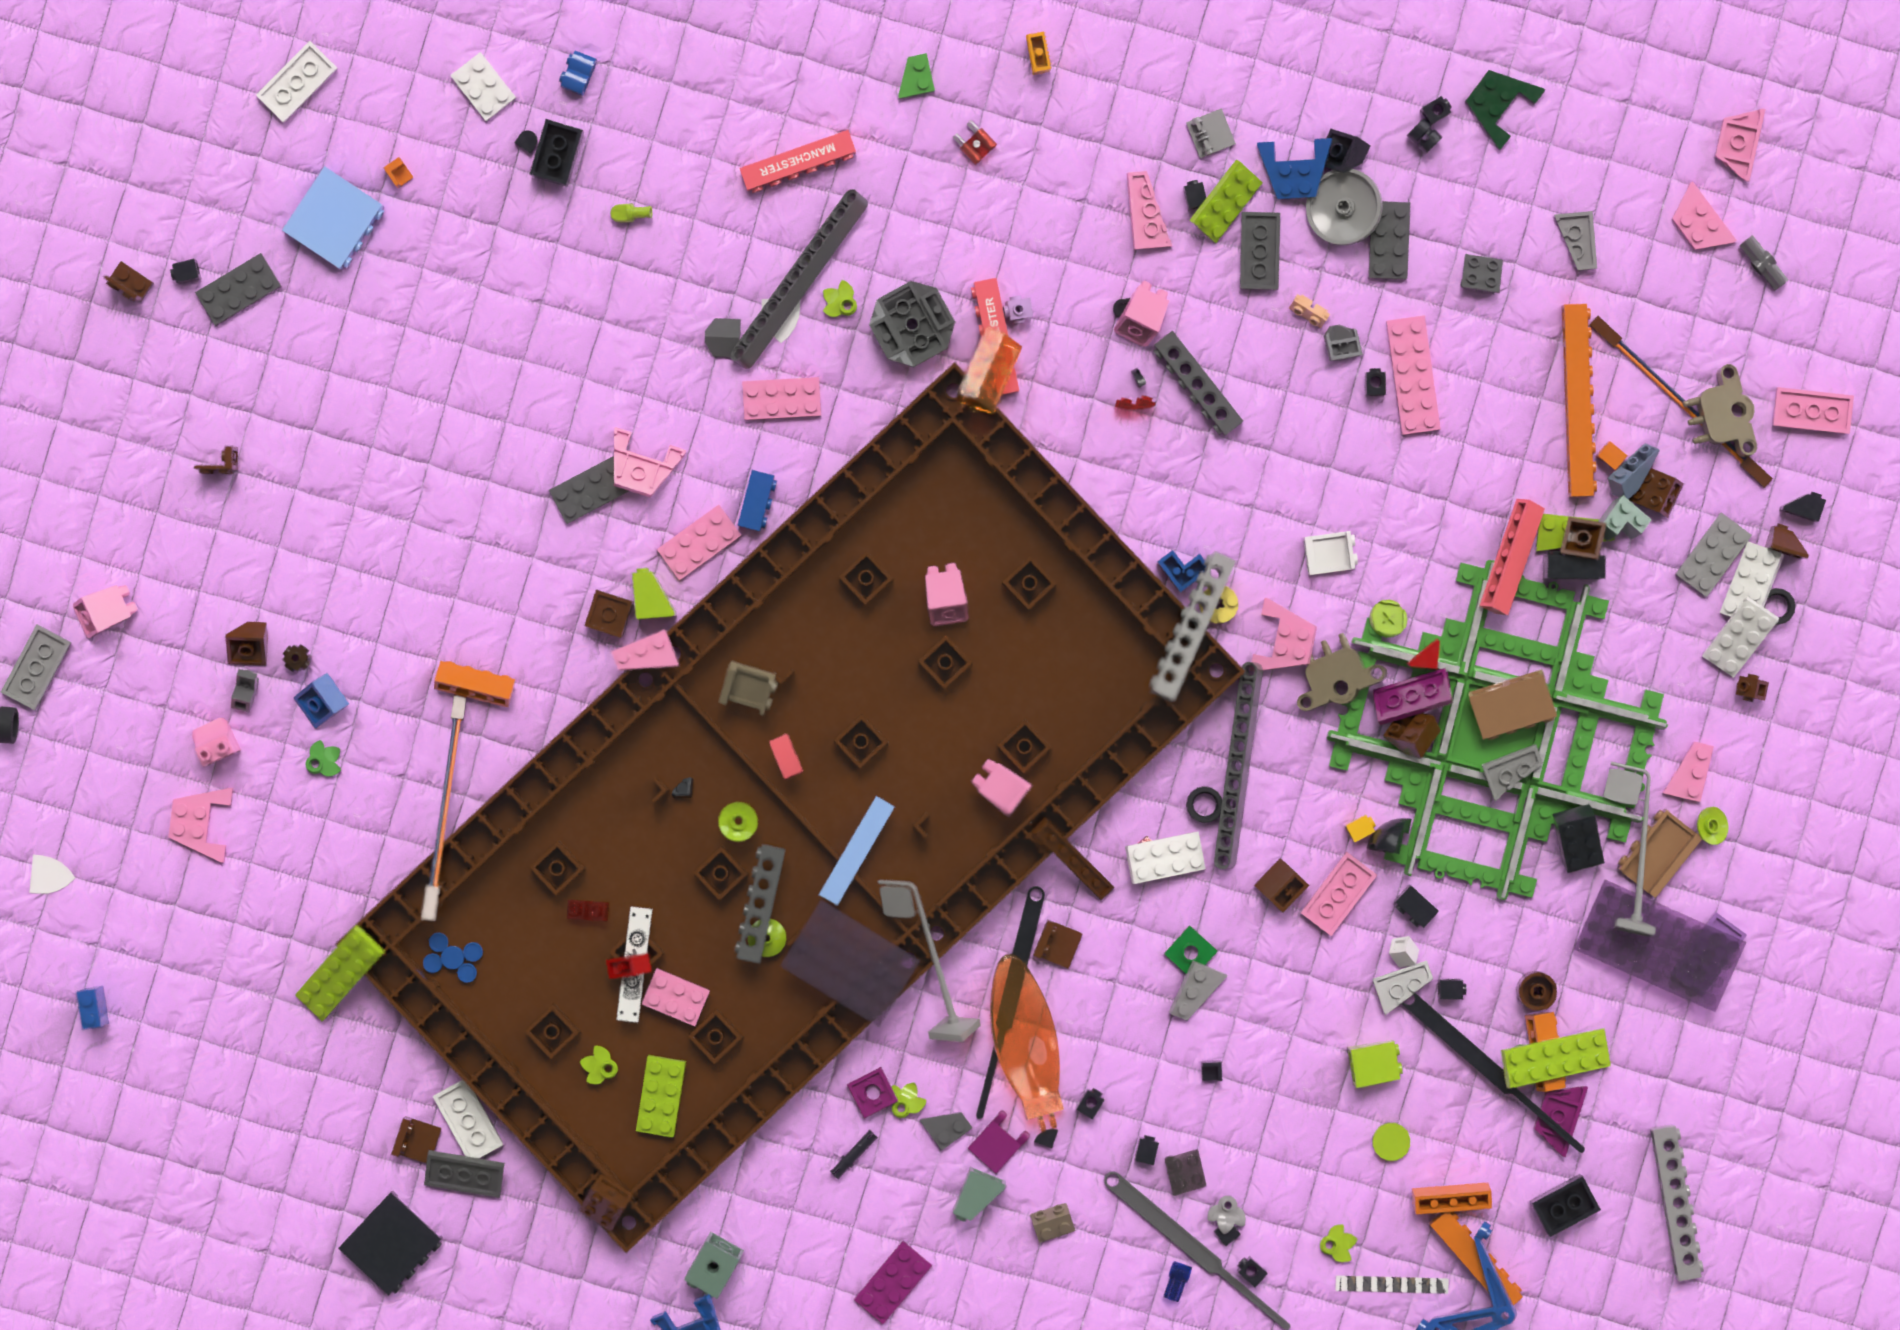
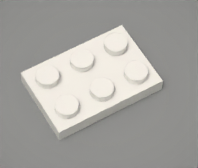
M481 52L450 75L486 122L516 99L515 95Z

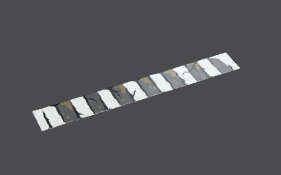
M1336 1276L1335 1291L1448 1294L1449 1278Z

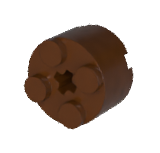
M1531 971L1519 979L1516 993L1519 1001L1527 1008L1536 1011L1546 1010L1556 1000L1557 986L1549 975L1540 971ZM1534 987H1537V988L1541 987V988L1539 989V991H1540V994H1539V995H1537L1536 993L1533 995V993H1534V990H1533Z

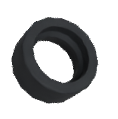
M1771 589L1768 598L1774 595L1782 596L1788 605L1786 613L1779 617L1775 625L1786 623L1795 613V600L1784 589Z
M1 706L0 743L14 744L19 727L18 709L16 707Z
M1198 787L1191 791L1187 797V811L1198 822H1212L1221 813L1222 797L1211 787ZM1203 793L1210 794L1216 801L1214 812L1207 816L1196 813L1193 806L1195 798Z

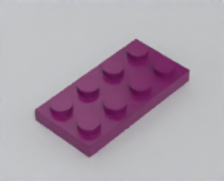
M1446 668L1373 690L1377 720L1380 725L1453 703Z
M903 1240L854 1300L884 1324L931 1268L932 1264Z

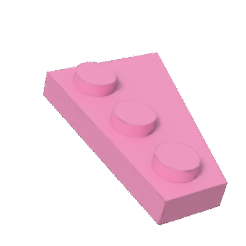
M666 630L612 651L618 670L679 667Z
M1693 742L1682 763L1662 793L1701 802L1714 746Z

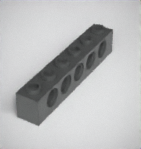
M1173 330L1154 344L1156 348L1153 350L1160 360L1163 358L1167 362L1165 366L1172 375L1175 373L1178 376L1179 380L1177 382L1183 389L1187 388L1191 393L1189 395L1190 399L1195 405L1200 404L1203 408L1201 413L1207 420L1211 418L1214 422L1213 428L1219 435H1227L1243 422L1239 414ZM1171 349H1175L1179 353L1178 358L1175 360L1170 359L1168 356V351ZM1183 364H1187L1190 367V373L1187 375L1180 372V366ZM1195 379L1202 382V388L1199 390H1195L1192 387V381ZM1210 394L1214 397L1212 405L1205 404V395ZM1217 410L1225 411L1226 417L1224 420L1216 418L1215 413Z
M763 844L762 848L758 847L756 859H759L758 867L754 866L752 878H755L754 885L749 886L747 896L751 898L749 905L745 904L743 912L746 920L745 923H741L739 930L742 938L741 942L736 943L734 952L738 954L737 958L757 963L761 961L786 849ZM765 860L773 862L772 870L767 871L763 868L762 864ZM761 879H766L769 882V887L765 890L758 886V882ZM756 898H762L765 901L763 908H757L754 905ZM758 917L761 921L760 926H751L750 919ZM752 935L756 938L757 942L754 946L747 945V936Z

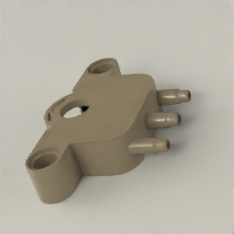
M1726 364L1719 368L1716 373L1719 386L1701 392L1698 397L1683 401V406L1691 407L1697 405L1699 416L1689 419L1688 425L1702 424L1704 435L1693 438L1694 444L1709 442L1719 445L1734 441L1737 454L1741 457H1748L1757 450L1753 427L1749 423L1755 412L1754 404L1749 397L1741 394L1743 390L1736 367L1732 364ZM1724 369L1730 371V378H1726L1723 375ZM1733 405H1738L1741 408V417L1733 415ZM1744 443H1747L1750 446L1749 453L1744 451Z
M1340 633L1338 636L1343 649L1332 653L1327 641L1324 640L1321 641L1325 656L1314 660L1313 655H1311L1310 664L1307 665L1305 673L1312 691L1300 695L1297 699V706L1303 711H1311L1331 702L1339 704L1350 703L1355 700L1360 690L1384 681L1388 674L1387 670L1382 665H1372L1365 668L1358 651L1352 649L1347 637H1345L1344 633ZM1376 668L1382 671V676L1379 679L1373 676V671ZM1340 681H1345L1348 685V691L1344 695H1340L1336 691V685ZM1305 697L1311 700V705L1308 708L1304 707L1302 703Z

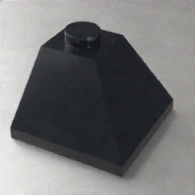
M1330 129L1326 138H1332V144L1325 167L1345 173L1364 162L1371 145L1357 136Z

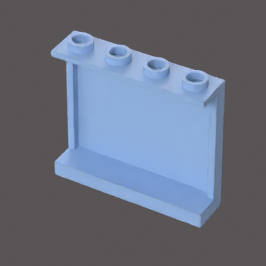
M324 166L282 231L342 270L344 267L347 268L352 262L351 256L354 251L358 252L362 247L363 242L361 241L364 236H369L372 232L374 221L382 217L384 206Z

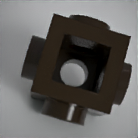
M302 644L299 646L293 645L292 647L289 645L283 652L285 657L282 660L285 662L284 666L294 672L295 670H305L311 663L309 659L312 656L308 653L309 650ZM294 654H297L299 656V660L297 662H294L292 660V656Z

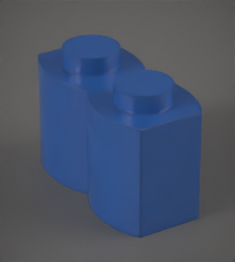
M576 50L573 54L570 53L566 62L568 68L566 72H562L559 79L561 87L583 96L595 69L597 59Z

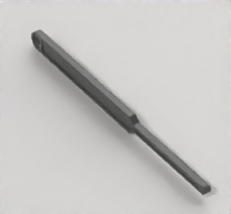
M1110 1171L1105 1175V1185L1204 1269L1209 1273L1221 1275L1285 1330L1290 1329V1324L1222 1267L1221 1259L1119 1173ZM1110 1174L1118 1176L1119 1182L1116 1186L1108 1185L1107 1177Z

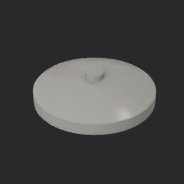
M1355 169L1345 173L1332 170L1324 174L1317 197L1307 198L1306 202L1307 218L1314 232L1325 241L1342 246L1356 244L1366 239L1377 227L1383 209L1382 196L1375 182L1366 174Z

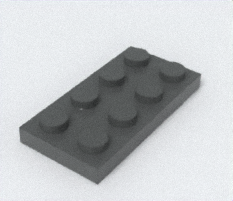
M1382 201L1381 219L1375 230L1370 234L1368 278L1407 280L1411 202Z
M1242 212L1240 289L1279 290L1280 213Z
M260 253L195 293L214 325L217 326L280 288L281 284L263 254Z
M614 456L549 490L566 524L629 492L614 486Z
M429 1150L424 1185L500 1198L505 1163Z

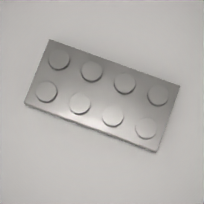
M1721 512L1675 575L1707 597L1752 535Z
M36 624L1 693L36 710L72 642Z

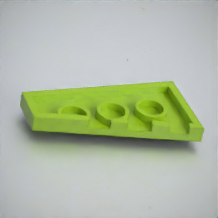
M1543 514L1537 532L1536 551L1561 548L1568 517L1572 516ZM1574 517V518H1580V519H1586V520H1592V521H1599V520H1600V519Z

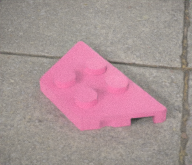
M1766 109L1727 117L1722 121L1715 157L1746 182L1750 181Z
M1691 182L1672 217V221L1694 250L1736 242L1737 240L1694 182Z

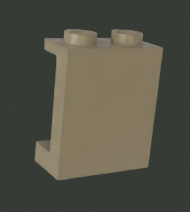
M731 661L719 703L726 705L727 701L731 700L760 709V715H764L765 710H769L772 699L769 696L770 693L774 694L777 682H774L776 675Z

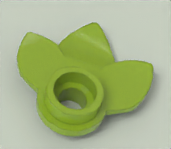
M841 280L838 289L827 288L823 290L824 299L828 303L823 310L825 314L830 317H837L841 314L850 316L855 313L857 303L853 299L854 290L848 282ZM845 303L851 304L849 310L844 309Z
M594 1046V1056H587L580 1060L581 1066L589 1072L587 1077L588 1083L600 1084L605 1078H613L617 1074L618 1066L616 1062L611 1060L609 1051L601 1046ZM610 1065L612 1067V1070L610 1072H606L604 1069L605 1066Z
M916 1083L906 1084L902 1089L896 1085L892 1086L899 1100L892 1104V1112L896 1117L904 1118L910 1113H918L926 1105V1099L917 1097L918 1089ZM899 1105L905 1106V1110L903 1112H900L898 1110Z
M1343 1224L1334 1225L1330 1228L1328 1236L1321 1239L1320 1249L1323 1253L1332 1255L1338 1262H1349L1352 1258L1348 1250L1356 1244L1358 1239L1350 1233H1344ZM1332 1242L1333 1246L1331 1248H1327L1326 1243Z

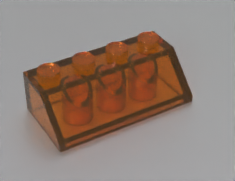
M986 326L958 390V401L994 414L1020 355L1022 346L1005 332Z

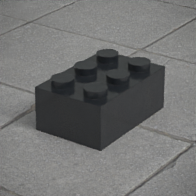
M546 119L529 173L530 176L568 187L584 131Z
M1550 551L1548 555L1543 556V579H1606V555H1601L1600 552L1599 560L1562 555L1560 551Z
M1590 804L1552 814L1562 863L1567 873L1605 863L1596 817Z
M1581 1174L1529 1200L1549 1237L1601 1210Z

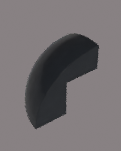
M1398 818L1382 824L1370 837L1366 849L1399 854L1403 834H1409L1412 819Z

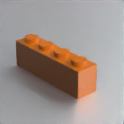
M440 661L434 680V689L508 708L515 687V679L507 675L500 676L487 670L480 671L471 666L456 665L451 661Z
M1554 1012L1525 1015L1529 1044L1559 1037L1556 1028L1557 1018ZM1566 1076L1535 1083L1536 1091L1547 1092L1566 1088Z
M1488 1182L1412 1188V1205L1416 1215L1492 1209V1191Z

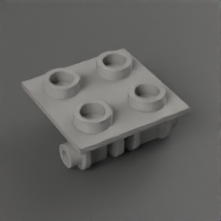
M1222 108L1186 122L1200 158L1236 144Z

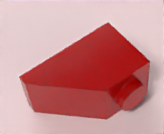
M648 953L606 960L609 979L651 972Z

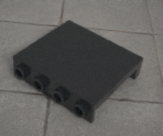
M393 1190L338 1248L388 1296L391 1292L396 1294L403 1286L401 1282L405 1278L409 1280L416 1272L414 1268L418 1264L422 1266L429 1259L427 1254L431 1250L435 1252L442 1245L440 1240L443 1238L438 1236L406 1206Z

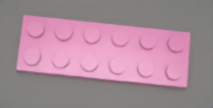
M1425 315L1388 320L1386 325L1402 435L1440 430Z

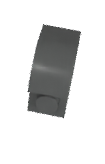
M238 669L236 686L231 697V708L250 712L259 682L256 673L250 670Z

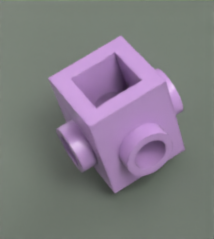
M1021 295L1009 297L1010 301L1005 302V306H1003L1004 317H1007L1008 321L1013 320L1014 324L1023 323L1025 318L1033 317L1030 298L1021 299Z

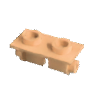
M1297 294L1289 309L1296 315L1307 319L1312 325L1322 328L1330 315L1327 313L1328 310L1318 304L1312 309L1310 306L1313 301L1304 295L1300 296Z

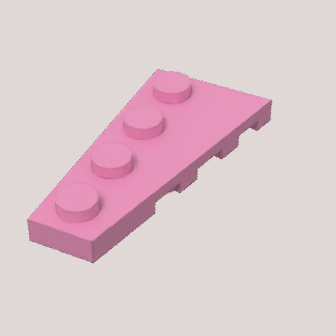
M1147 171L1128 172L1127 184L1134 250L1172 247Z

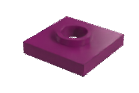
M882 1067L847 1084L864 1119L899 1101ZM872 1085L877 1086L880 1089V1096L877 1099H870L866 1093L868 1087Z

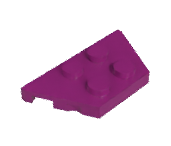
M1579 1086L1547 1091L1544 1094L1540 1109L1573 1136L1588 1087ZM1537 1116L1534 1129L1558 1153L1566 1157L1570 1144Z

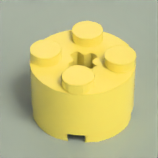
M1225 586L1220 596L1223 608H1215L1209 622L1225 623L1235 616L1238 610V598L1229 587ZM1207 588L1203 593L1210 596L1211 590ZM1199 604V609L1202 613L1203 607Z

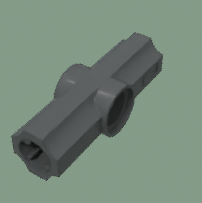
M1753 235L1739 245L1751 260L1752 267L1759 275H1763L1774 290H1777L1788 281L1787 277L1776 265L1777 262L1767 250L1763 249Z

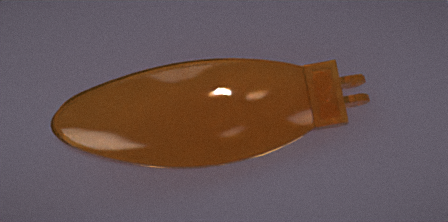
M1006 954L999 960L996 966L991 988L990 1025L992 1039L1000 1066L1011 1087L1022 1100L1021 1103L1026 1120L1037 1117L1039 1129L1043 1132L1046 1131L1043 1115L1048 1114L1051 1127L1057 1128L1054 1112L1064 1110L1058 1091L1060 1059L1056 1030L1048 1004L1032 973L1017 956Z

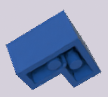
M1172 550L1157 561L1179 592H1182L1194 583L1199 573L1204 572L1206 568L1204 565L1205 560L1201 554H1198L1184 565Z

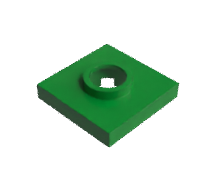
M1189 925L1164 954L1187 974L1192 961L1206 965L1218 951ZM1195 946L1198 949V956L1192 960L1187 959L1184 955L1186 947Z

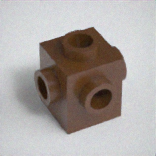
M1748 674L1747 677L1739 676L1736 695L1743 696L1742 700L1754 702V699L1765 701L1769 682L1759 680V676Z

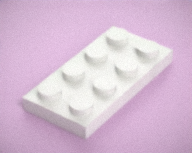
M309 41L256 96L285 123L338 68Z
M1747 542L1720 613L1731 617L1747 596L1764 607L1784 554Z
M1747 596L1704 651L1702 657L1732 677H1735L1778 622L1779 617Z
M1199 831L1125 846L1132 884L1206 869Z
M463 1080L433 1096L465 1156L481 1158L504 1145L478 1096Z

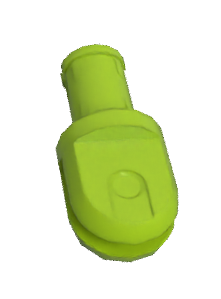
M632 203L617 204L612 207L610 216L618 223H633L636 218H652L653 210L652 206L635 207Z

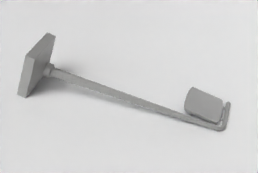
M1611 761L1610 765L1617 766L1618 769H1610L1603 796L1609 800L1636 805L1638 800H1642L1638 798L1643 777L1636 773L1637 771L1642 772L1647 776L1645 800H1642L1645 801L1644 819L1642 823L1634 914L1631 915V919L1618 918L1614 922L1613 929L1651 938L1655 934L1656 927L1643 922V917L1641 916L1651 776L1645 769ZM1620 767H1621V768H1625V769H1629V770H1633V771H1635V773L1629 772V771H1625V770H1620Z
M879 880L878 884L886 885L880 888L885 915L907 918L913 917L915 915L914 912L920 913L948 1016L928 1032L929 1039L963 1042L981 1026L980 1019L963 1018L955 1014L916 887L909 882ZM903 886L912 888L919 911L914 910L911 890Z

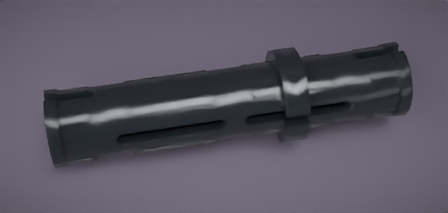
M869 1129L845 1156L841 1157L840 1162L830 1172L839 1180L849 1167L852 1168L854 1166L853 1163L878 1137Z

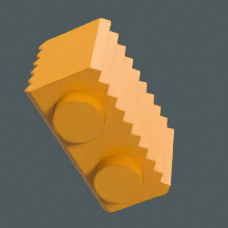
M1045 32L1027 34L1026 41L1033 75L1050 72L1052 67Z

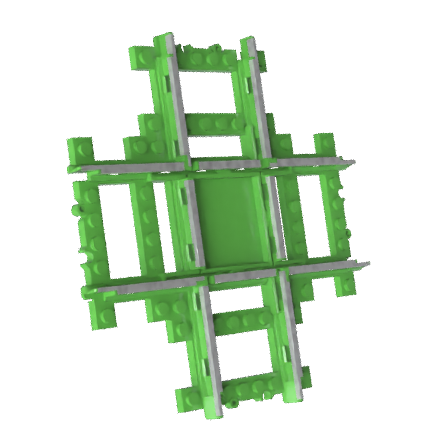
M1487 560L1484 568L1460 562L1455 581L1474 586L1465 622L1446 618L1441 636L1422 632L1418 650L1381 641L1382 636L1373 630L1367 617L1362 638L1353 637L1351 643L1369 647L1368 653L1358 651L1365 668L1375 665L1376 660L1413 669L1411 678L1446 668L1450 678L1449 683L1453 703L1442 707L1438 722L1441 731L1433 742L1431 752L1426 751L1420 759L1404 754L1388 741L1357 734L1369 690L1368 687L1360 690L1355 700L1350 703L1341 704L1346 706L1348 711L1345 715L1338 714L1340 717L1338 731L1329 730L1326 737L1327 740L1335 742L1329 766L1348 771L1352 752L1389 761L1384 780L1402 785L1398 804L1416 808L1407 845L1401 844L1399 854L1386 852L1384 855L1385 860L1404 864L1405 875H1412L1415 859L1418 858L1417 868L1427 871L1436 869L1434 875L1437 878H1443L1445 871L1448 876L1468 881L1469 885H1472V881L1477 878L1481 881L1480 888L1484 886L1497 888L1496 897L1501 900H1506L1509 892L1533 898L1537 879L1520 875L1519 872L1528 837L1547 842L1551 824H1554L1552 814L1590 804L1595 815L1611 819L1607 838L1622 842L1627 840L1631 821L1637 823L1643 821L1644 817L1626 813V807L1634 809L1636 805L1619 803L1605 797L1582 792L1580 789L1599 717L1635 726L1625 765L1645 769L1647 759L1652 756L1645 752V748L1648 745L1654 746L1652 740L1655 728L1664 730L1668 727L1665 719L1658 718L1664 694L1645 689L1640 707L1604 698L1608 679L1590 675L1595 656L1576 652L1585 616L1589 615L1605 619L1609 600L1589 596L1590 587L1588 584L1583 586L1580 601L1575 602L1573 601L1574 591L1566 589L1556 591L1558 589L1557 582H1550L1547 588L1543 583L1527 580L1523 575L1521 576L1515 597L1566 609L1558 644L1553 646L1484 628L1488 610L1481 607L1480 603L1495 560ZM1435 639L1440 641L1438 669L1410 667L1406 664ZM1479 647L1552 665L1547 686L1557 712V717L1547 722L1546 725L1541 721L1531 728H1519L1512 734L1503 733L1492 740H1488V738L1483 739L1469 699V692L1518 676L1475 665ZM1566 708L1578 711L1579 716L1563 778L1559 786L1543 782L1561 709ZM1531 745H1537L1543 763L1528 776L1518 781L1514 788L1506 791L1518 795L1514 813L1441 795L1446 776L1489 787L1481 766L1482 764ZM1624 768L1625 771L1635 773V771ZM1637 771V773H1636V774L1641 775L1642 777H1643V775H1644V773H1642V772H1638V771ZM1642 783L1640 792L1645 789L1644 783ZM1435 814L1509 832L1500 869L1427 851Z

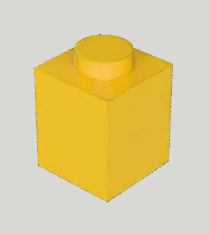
M1364 814L1345 824V827L1353 842H1357L1374 833L1376 825L1371 816L1367 817Z

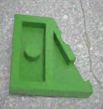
M927 53L908 57L898 98L902 99L934 92L935 89Z

